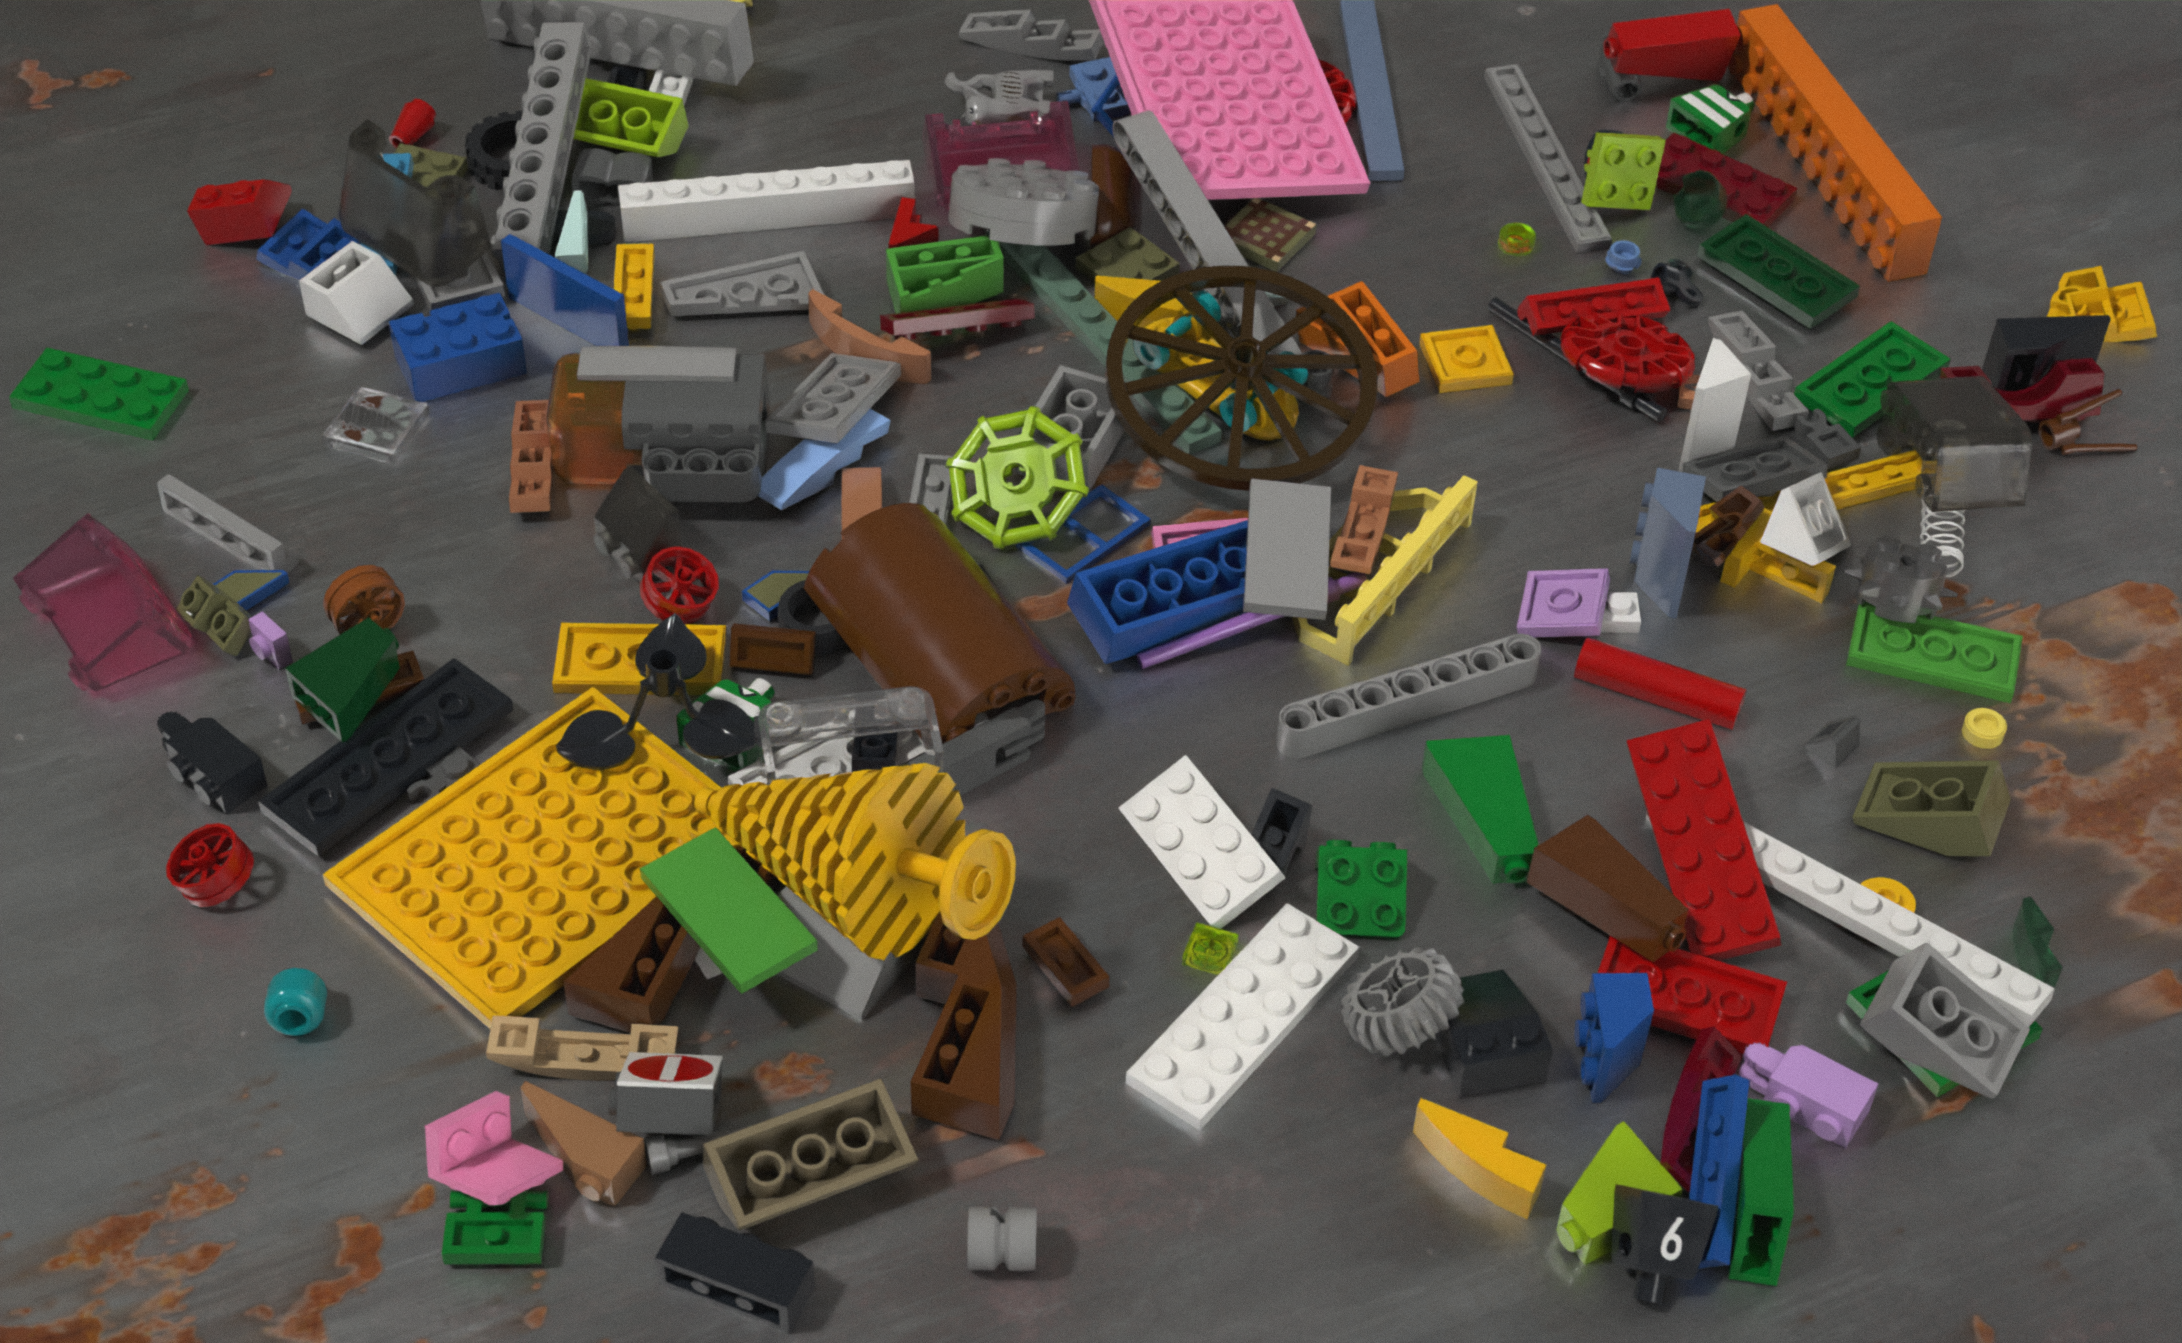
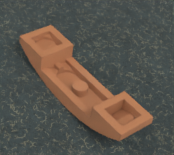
M814 289L808 292L809 322L818 337L833 352L842 355L898 362L901 365V376L897 381L916 384H927L931 381V351L902 336L891 344L842 317V304Z
M1359 465L1352 488L1351 502L1341 535L1338 536L1334 547L1330 567L1365 574L1372 573L1387 526L1398 472Z

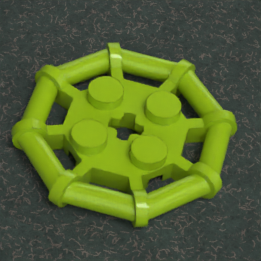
M1030 406L1028 410L985 418L984 415L977 419L978 424L955 455L947 459L945 465L949 469L954 506L951 515L955 521H962L992 542L993 547L1003 550L1008 545L1049 538L1050 541L1057 537L1056 532L1082 497H1087L1089 488L1085 486L1080 449L1083 443L1081 437L1077 433L1072 434L1041 413L1040 408ZM1023 427L1020 435L998 439L995 432ZM1038 429L1057 443L1048 449L1043 445L1041 446L1033 439L1035 430ZM986 438H988L990 445L987 447V454L983 459L980 457L976 463L970 462L971 458ZM1063 454L1066 456L1069 481L1057 479L1055 459ZM1019 467L1021 473H1026L1025 479L1021 480V483L1016 486L1012 482H1006V477H1010L1013 474V469ZM965 473L975 474L977 494L969 499ZM1056 490L1066 492L1048 518H1046L1042 508L1051 502L1054 492ZM984 504L999 514L997 525L995 526L975 512V510ZM1034 514L1039 522L1038 524L1008 529L1012 518Z

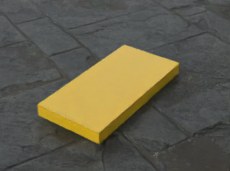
M561 622L552 681L553 693L583 694L591 687H594L602 694L638 695L640 682L646 678L640 675L636 668L635 655L643 640L659 624ZM685 624L703 643L707 655L706 665L703 670L695 677L683 680L686 682L688 695H703L723 680L727 641L726 625ZM652 691L647 693V695H655Z

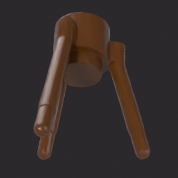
M2116 389L2071 411L2058 414L2055 418L2041 421L2039 435L2044 447L2048 450L2059 448L2062 455L2074 452L2136 451L2138 449L2136 444H2075V439H2078L2081 434L2078 422L2082 421H2077L2076 417L2121 396L2122 390Z

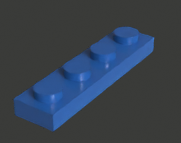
M1730 1075L1702 1082L1689 1199L1719 1207L1698 1269L1730 1264L1750 1081L1738 1075Z

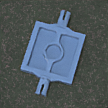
M1107 57L1070 65L1069 77L1075 89L1056 93V101L1059 107L1079 103L1088 111L1093 122L1099 121L1091 112V109L1116 74L1111 58ZM1116 89L1102 107L1110 118L1131 114L1127 102Z

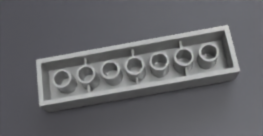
M480 0L489 39L534 47V40L540 36L542 23L584 22L592 44L590 58L655 71L661 69L666 73L685 75L733 86L739 83L754 63L745 3L729 0Z

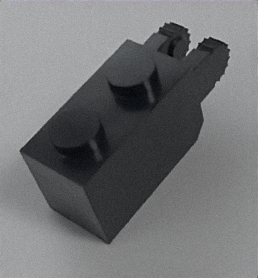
M172 711L158 717V730L164 736L162 738L163 748L166 752L168 751L170 758L167 761L170 772L178 781L183 782L186 780L192 785L199 798L207 805L213 803L222 812L228 814L268 786L261 757L215 719L199 718L191 723L184 716L181 717V714Z

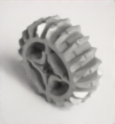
M1420 947L1414 948L1410 953L1401 949L1397 955L1389 957L1386 954L1381 962L1377 964L1370 963L1368 971L1356 974L1358 981L1347 986L1348 994L1341 1000L1344 1006L1341 1013L1348 1031L1354 1041L1359 1043L1360 1047H1366L1371 1054L1380 1051L1384 1056H1388L1394 1050H1397L1402 1055L1409 1047L1415 1046L1419 1049L1421 1043L1425 1040H1435V1034L1439 1030H1447L1449 1028L1448 1020L1454 1019L1459 1015L1457 1008L1464 1003L1461 995L1463 992L1461 979L1444 954L1438 955L1434 949L1423 951Z

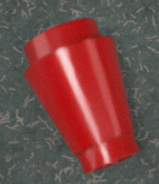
M413 99L411 102L405 103L392 134L389 136L390 144L396 149L399 144L413 145L433 128L436 112L432 106L421 99Z

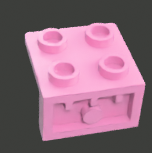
M498 1091L425 1125L428 1177L449 1186L453 1190L461 1191L477 1198L487 1205L505 1204L512 1197L531 1187L543 1184L546 1179L563 1171V1160L512 1139L509 1096Z

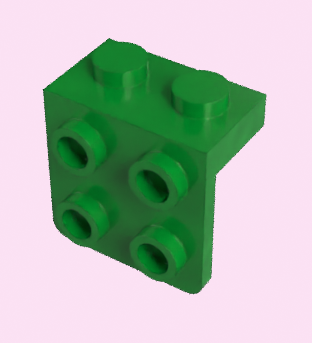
M1346 840L1326 841V846L1319 845L1315 856V870H1318L1316 921L1341 936L1401 937L1405 932L1407 849H1396V844L1391 842H1371L1370 848L1352 847V842Z

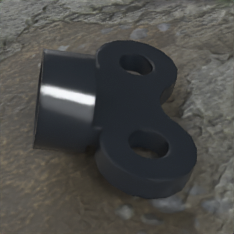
M1670 259L1667 264L1661 262L1654 267L1651 278L1659 277L1665 294L1676 292V295L1682 302L1694 307L1699 306L1704 298L1702 292L1691 283L1692 270L1683 261Z

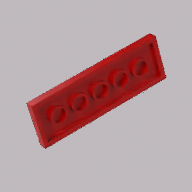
M1707 719L1626 740L1671 893L1688 908L1684 928L1686 929L1685 939L1689 952L1722 961L1782 946L1778 927L1711 720Z

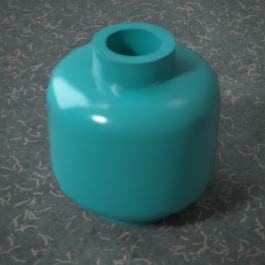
M289 968L274 975L268 985L264 1003V1015L267 1023L274 1030L292 1036L309 1034L317 1029L324 1018L328 991L324 980L316 973L304 968Z

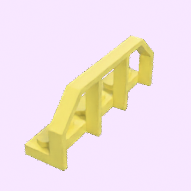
M1463 475L1453 488L1447 487L1442 495L1426 487L1395 491L1390 511L1414 508L1427 509L1420 520L1419 526L1413 533L1408 532L1402 541L1384 533L1379 552L1388 556L1384 558L1377 574L1371 581L1365 580L1360 588L1344 593V595L1354 600L1350 605L1344 604L1336 616L1337 638L1309 625L1307 618L1292 617L1299 642L1349 666L1353 661L1355 645L1382 614L1391 617L1395 613L1396 598L1420 571L1425 574L1431 571L1433 556L1460 525L1465 528L1471 525L1478 481ZM1343 525L1329 540V563L1337 538L1341 535ZM1329 566L1328 578L1332 577L1335 580L1347 575Z

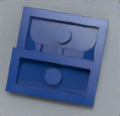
M302 208L257 250L256 260L282 274L300 280L350 242L354 241L360 245L361 234L335 218L327 224Z

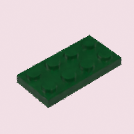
M1747 214L1699 244L1697 256L1810 329L1858 297L1860 285Z

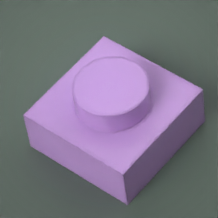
M260 612L248 619L252 633L249 643L254 653L261 660L268 659L278 670L293 662L285 631L264 612Z

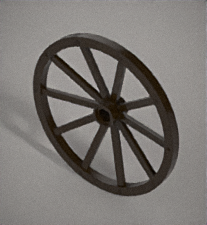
M1203 267L1173 275L1153 285L1127 307L1116 323L1110 337L1105 366L1106 389L1114 413L1127 434L1145 453L1163 466L1191 480L1233 490L1249 491L1251 479L1300 484L1326 473L1342 462L1361 441L1369 426L1377 397L1378 378L1373 354L1365 336L1351 317L1332 299L1310 285L1290 276L1256 267ZM1218 287L1244 288L1240 337L1233 339L1190 292ZM1256 290L1282 296L1306 308L1304 312L1262 341L1252 337ZM1176 298L1222 348L1138 327V325L1153 310ZM1320 317L1341 338L1351 355L1267 353ZM1129 339L1214 360L1129 382H1124L1122 357ZM1273 368L1356 369L1360 385V398L1356 413L1351 412ZM1222 374L1161 436L1139 415L1129 397ZM1265 381L1348 425L1347 428L1326 448L1309 456ZM1228 387L1235 390L1227 466L1199 459L1172 445ZM1252 389L1255 391L1297 462L1270 468H1239L1247 391Z

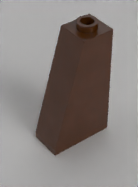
M1586 815L1534 848L1527 883L1652 962L1669 951H1676L1683 943L1686 936L1684 925L1688 908L1593 817Z

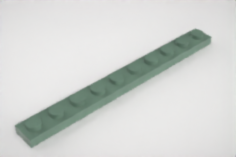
M986 230V235H990V231ZM999 242L1004 260L1094 356L1106 366L1110 337L1117 323L1113 316L1044 245ZM1129 339L1122 357L1124 382L1161 374L1157 370L1146 367L1137 358L1133 349L1134 340ZM1178 385L1132 395L1165 431L1194 403ZM1203 412L1176 440V443L1186 453L1191 455L1221 442L1222 430Z

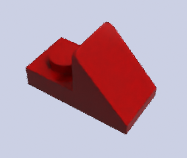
M901 197L888 248L939 242L938 226L922 224V215L916 214V199Z

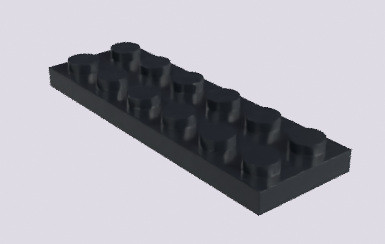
M453 658L357 728L348 740L335 744L258 801L260 811L319 857L407 791L410 785L427 776L426 769L458 746L463 749L513 711L512 699Z

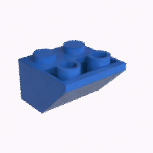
M1592 973L1588 992H1582L1581 994L1582 1020L1575 1021L1574 1034L1576 1046L1583 1047L1585 1057L1581 1058L1580 1065L1581 1081L1583 1085H1589L1592 1103H1602L1641 1064L1654 1012L1647 973Z

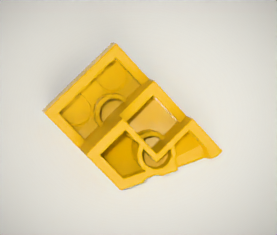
M2101 266L2063 273L2058 283L2059 289L2050 300V309L2046 317L2109 315L2111 320L2103 342L2136 341L2157 337L2156 325L2142 281L2108 288Z

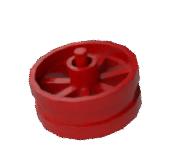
M676 546L662 549L654 555L640 582V596L645 607L656 618L664 621L676 613L684 624L697 622L706 615L719 589L718 574L713 564L701 553L690 548ZM672 566L674 568V574L669 572L664 567ZM652 572L665 582L654 583ZM699 579L703 587L692 583ZM691 595L706 600L703 603L696 604Z
M221 823L207 824L189 833L171 852L166 865L167 878L190 904L198 907L215 906L232 897L248 880L254 866L253 853L230 826Z

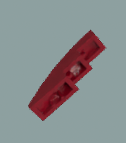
M1715 1026L1701 1029L1690 1052L1671 1101L1663 1135L1660 1164L1689 1194L1702 1082L1734 1075L1743 1058Z

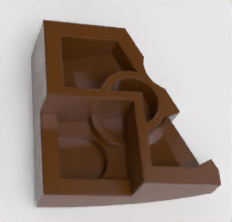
M1739 486L1712 505L1709 510L1715 520L1695 533L1691 557L1708 567H1719L1744 534L1764 512V505L1761 499L1743 486Z

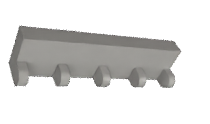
M170 474L156 482L165 513L256 569L284 570L288 573L298 565L299 555L292 551L285 553L282 542Z

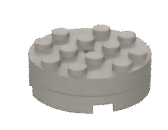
M991 158L988 159V164L958 166L957 171L952 174L948 221L953 227L967 234H972L973 225L990 231L989 240L1024 245L1074 244L1075 233L1085 231V239H1090L1095 234L1099 187L1088 179V173L1065 172L1045 168L1046 163L1038 160H1026L1024 165L1010 164V161L1006 159Z

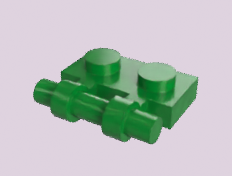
M527 1189L502 1205H487L481 1200L461 1191H451L450 1210H466V1212L446 1214L441 1253L443 1263L541 1264L546 1224L544 1212H529V1209H548V1190ZM510 1209V1212H486V1210Z

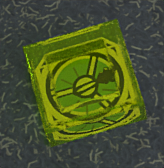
M1196 922L1182 956V965L1219 975L1232 960L1238 945L1239 934Z

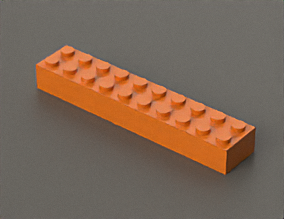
M1774 4L1740 11L1737 27L1741 36L1728 65L1731 74L1735 75L1745 93L1752 97L1760 113L1766 117L1774 128L1776 135L1783 140L1789 148L1791 155L1798 160L1806 171L1808 178L1815 183L1825 201L1829 202L1838 214L1840 221L1846 225L1855 237L1857 244L1863 248L1871 259L1873 266L1881 272L1886 281L1891 282L1927 274L1942 216L1779 5Z

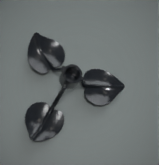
M674 613L647 635L636 652V668L640 675L646 679L640 682V691L628 722L623 725L619 716L609 711L594 710L586 712L573 720L567 727L562 739L556 744V750L567 761L587 769L605 770L623 764L635 752V742L627 733L634 729L649 691H652L658 697H669L675 692L679 693L687 714L693 719L684 727V741L692 752L703 758L723 759L748 751L758 744V732L755 724L744 710L729 701L712 699L703 704L700 712L694 709L686 691V682L683 680L691 679L703 670L707 660L706 649L700 639Z

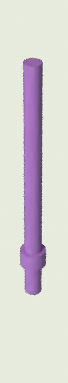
M1354 572L1335 580L1329 577L1327 604L1339 600L1341 594L1360 588L1362 583L1367 580L1365 573ZM1247 612L1136 654L1137 661L1141 669H1145L1283 616Z

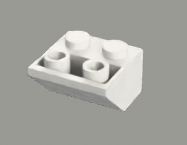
M354 241L299 280L306 315L360 345L386 327L389 321L395 320L414 305L413 298L382 257Z

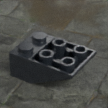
M2109 315L1998 318L1982 370L1991 381L1993 387L2004 391H2019L2039 382L2047 374L2054 360L2093 358L2097 362L2111 318Z

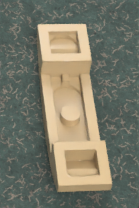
M493 1015L486 1056L487 1059L501 1065L548 1077L587 1081H613L616 1078V1073L622 1071L629 1052L676 1054L678 1026L632 1024L631 1034L540 1029L539 1018Z

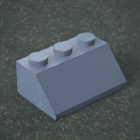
M1657 467L1654 484L1645 483L1641 506L1649 509L1648 513L1641 511L1639 513L1635 535L1642 536L1643 538L1642 541L1634 540L1629 564L1637 565L1634 582L1668 617L1677 618L1695 538L1706 477Z

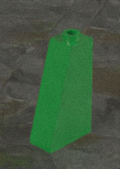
M1510 735L1426 741L1422 763L1423 775L1493 884H1517L1527 881L1533 851L1539 844Z
M1748 1098L1728 1279L1777 1286L1794 1215L1790 1104Z

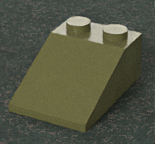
M1999 760L1875 762L1852 818L1856 825L1946 856H1991L2011 798Z

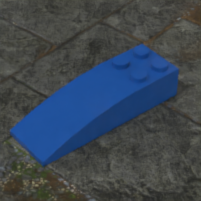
M1248 520L1075 573L1067 604L1105 665L1134 656L1148 649L1247 613L1243 612Z

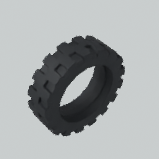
M508 111L498 113L499 116L494 118L488 116L483 119V123H476L472 127V133L466 135L465 150L471 176L475 175V180L481 185L485 183L487 188L497 190V188L503 189L504 178L509 177L510 162L493 158L488 153L499 145L517 141L516 123L518 120H521L523 111H516L515 114H508Z

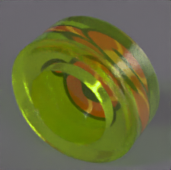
M1523 223L1506 224L1500 229L1498 246L1503 252L1512 256L1527 255L1534 249L1535 231Z

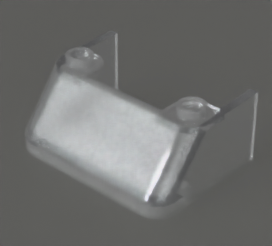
M898 687L774 701L760 706L754 715V732L762 781L767 785L776 780L772 746L919 729L927 763L941 767L937 773H943L944 751L933 699L927 691L919 687Z

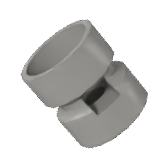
M969 1206L967 1270L994 1271L999 1263H1004L1009 1271H1035L1037 1208L1010 1207L1005 1215H1001L996 1207Z

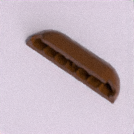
M1100 143L1099 145L1092 144L1091 181L1099 187L1095 234L1090 238V249L1129 227L1134 229V173L1120 150Z

